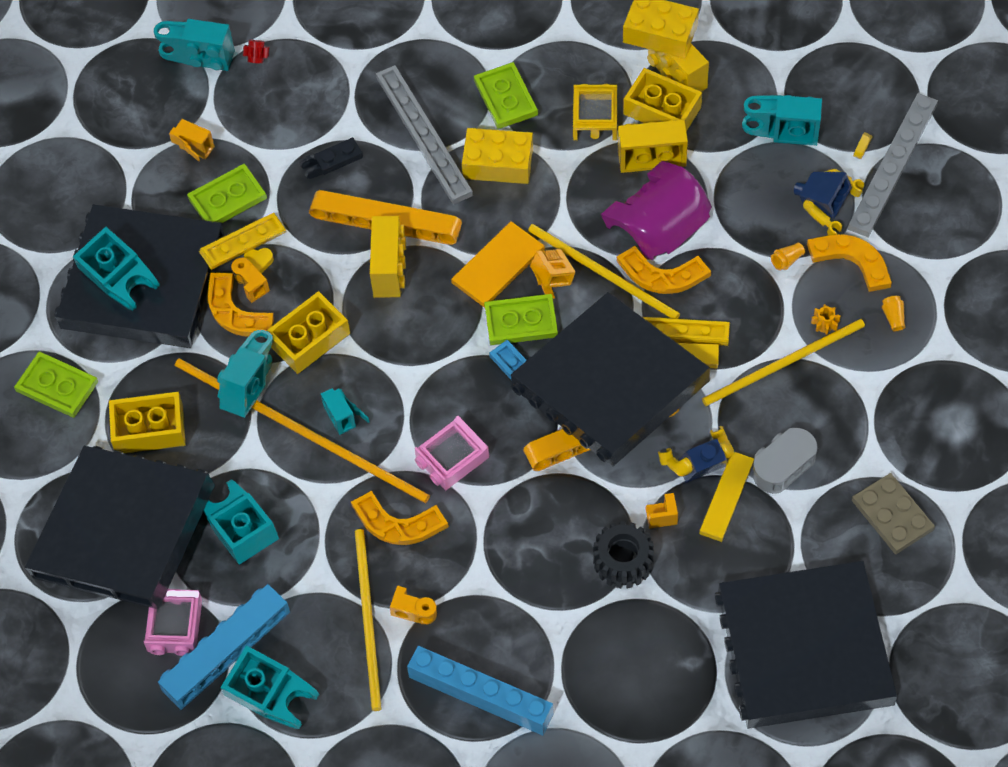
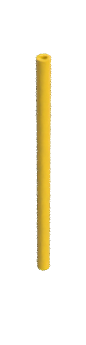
M530 225L528 231L556 249H562L566 255L669 318H679L680 313L538 226Z
M859 319L703 397V404L708 406L865 327L864 321Z
M363 529L355 530L371 707L372 711H380L382 708L365 535Z

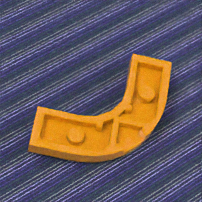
M845 234L828 235L807 240L808 250L813 263L831 259H847L859 266L869 292L891 288L892 282L884 259L868 242Z
M636 246L623 252L616 258L617 263L633 282L655 293L673 294L683 292L711 276V270L699 256L674 269L654 267L646 260Z
M210 273L208 303L214 319L221 327L233 334L249 337L256 330L266 331L274 325L273 313L246 312L234 305L232 302L233 273Z
M372 491L351 501L353 509L365 528L372 535L387 543L396 545L415 544L449 527L448 522L437 505L414 517L397 519L390 516L382 508Z

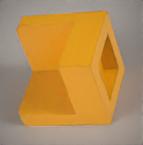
M674 493L664 494V503L646 505L645 510L649 529L677 525L678 511Z

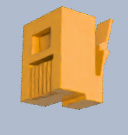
M181 119L176 128L173 127L169 133L171 142L179 145L180 149L185 150L197 161H200L199 157L206 160L215 147L211 131L184 119Z
M553 249V251L543 250V252L536 251L535 257L530 264L537 278L538 285L542 286L545 295L552 294L553 299H555L552 287L571 285L575 275V270L562 249Z

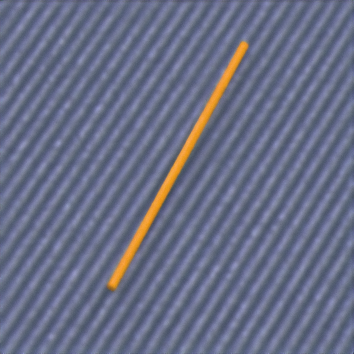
M180 358L177 359L176 367L219 390L217 378ZM256 400L252 406V409L424 503H427L429 500V494Z

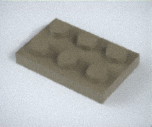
M889 473L852 497V502L895 555L934 531V524L892 473Z

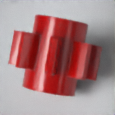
M249 40L248 45L243 46V56H248L247 62L263 63L264 58L269 57V47H264L265 41Z

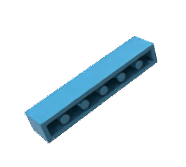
M268 584L263 589L256 590L252 598L245 605L238 606L234 614L227 621L220 622L209 637L202 638L191 653L184 654L173 669H168L162 674L158 681L162 692L182 710L238 660L246 645L252 647L290 613L288 603Z
M417 647L407 666L409 678L542 736L554 715L553 703L423 647Z

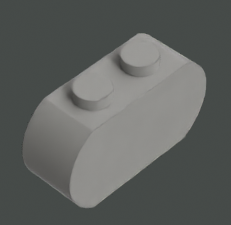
M789 428L783 434H777L767 448L762 447L755 454L753 466L755 484L767 493L777 494L785 490L814 465L817 442L813 435L801 428Z

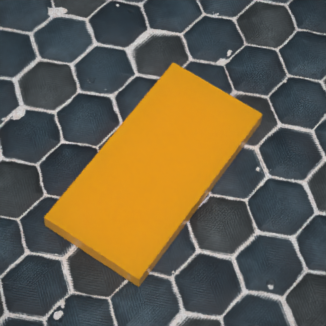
M511 221L451 279V283L485 308L484 302L493 301L531 264L536 251L543 252L545 250V245Z

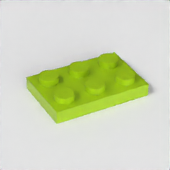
M514 62L474 75V82L497 129L538 116V110Z
M245 164L187 194L189 201L203 220L223 223L267 199L265 191Z
M552 294L484 302L490 346L502 344L506 340L510 343L554 338L558 335Z
M39 351L14 388L16 392L75 418L97 385L98 379Z

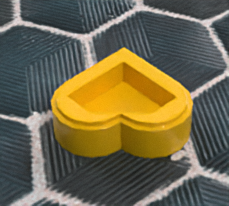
M864 132L853 154L854 157L862 159L870 144L872 135Z
M268 248L252 249L244 254V258H247L261 274L274 260L273 253Z

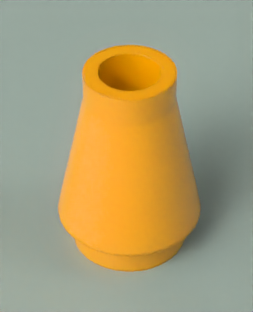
M801 243L777 249L771 255V262L777 270H787L800 256L805 254V249Z
M890 296L883 299L881 308L891 325L892 331L905 329L904 301L901 300L900 296Z

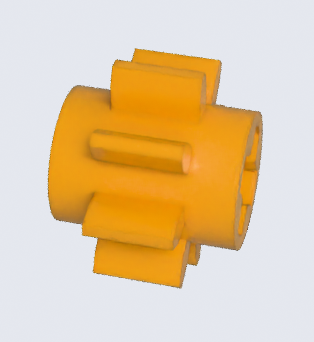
M824 304L822 308L814 309L811 324H816V332L820 331L828 335V332L832 329L834 331L837 330V323L840 322L841 316L835 315V307L831 308Z

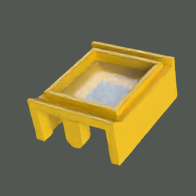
M574 85L573 140H578V130H591L592 139L599 138V130H612V140H617V85Z

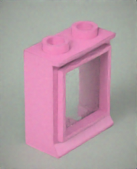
M459 416L421 446L414 448L416 464L420 469H426L430 473L429 476L433 483L437 486L441 485L445 491L489 458L488 446Z
M168 589L159 610L149 607L144 641L147 652L154 655L175 653L176 655L183 656L186 653H191L197 647L202 597L199 590Z

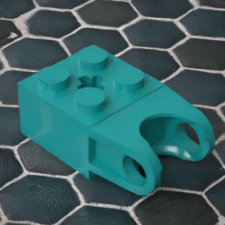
M187 19V22L162 21L154 27L155 38L161 41L158 51L162 58L193 67L229 70L235 49L228 24ZM162 28L170 29L168 34H159L158 32ZM168 46L174 49L171 53H165L163 50Z
M791 95L751 96L744 102V111L747 116L743 118L742 128L750 135L773 138L775 143L817 146L822 98L795 97ZM758 103L761 107L758 110H752L748 105ZM756 121L759 126L750 128L747 126V122Z
M107 227L103 228L73 256L80 271L108 296L129 310L133 311L137 308L136 303L130 297V291L133 287L144 284L157 289L160 286L155 276L138 255Z
M265 330L252 332L236 354L231 355L225 370L222 369L217 379L219 383L217 397L220 398V409L245 418L265 388V378L272 366V356L268 354L273 343V337L270 332ZM257 337H265L268 340L264 343H259L255 339Z
M229 480L226 482L230 491L229 496L219 503H213L208 500L203 512L216 536L240 565L279 540L273 522L250 493L243 490L235 481Z
M247 645L221 686L224 696L269 720L294 729H300L302 724L288 710L291 700L296 697L317 700L320 695L315 688L289 670L288 667ZM259 679L261 681L258 685L252 684V681L257 682Z

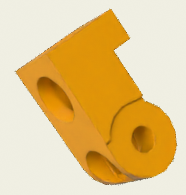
M237 258L233 261L231 268L234 278L238 283L244 285L246 297L251 303L270 291L267 279L247 258Z
M397 586L390 605V614L394 617L427 625L435 621L437 609L433 599L427 597L419 599L407 595V588Z

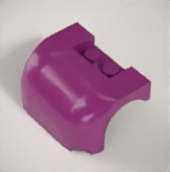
M661 161L647 173L650 181L644 184L637 193L629 197L625 203L615 201L601 213L606 227L610 229L615 225L627 231L634 238L644 257L648 260H654V256L664 252L667 254L673 252L710 218L709 212L712 208L704 189L695 177L683 167Z

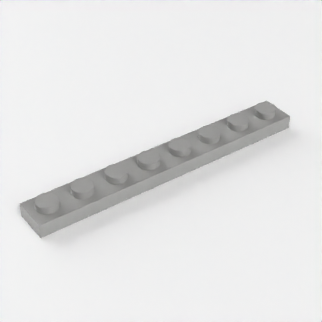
M394 65L376 73L378 82L452 204L454 205L472 197L473 193L397 67Z
M917 93L848 225V230L869 238L934 113L938 100Z

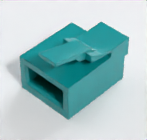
M331 388L321 393L323 407L339 435L356 427L353 413L361 416L367 423L370 422L369 418L354 403L347 399L342 389L333 390Z

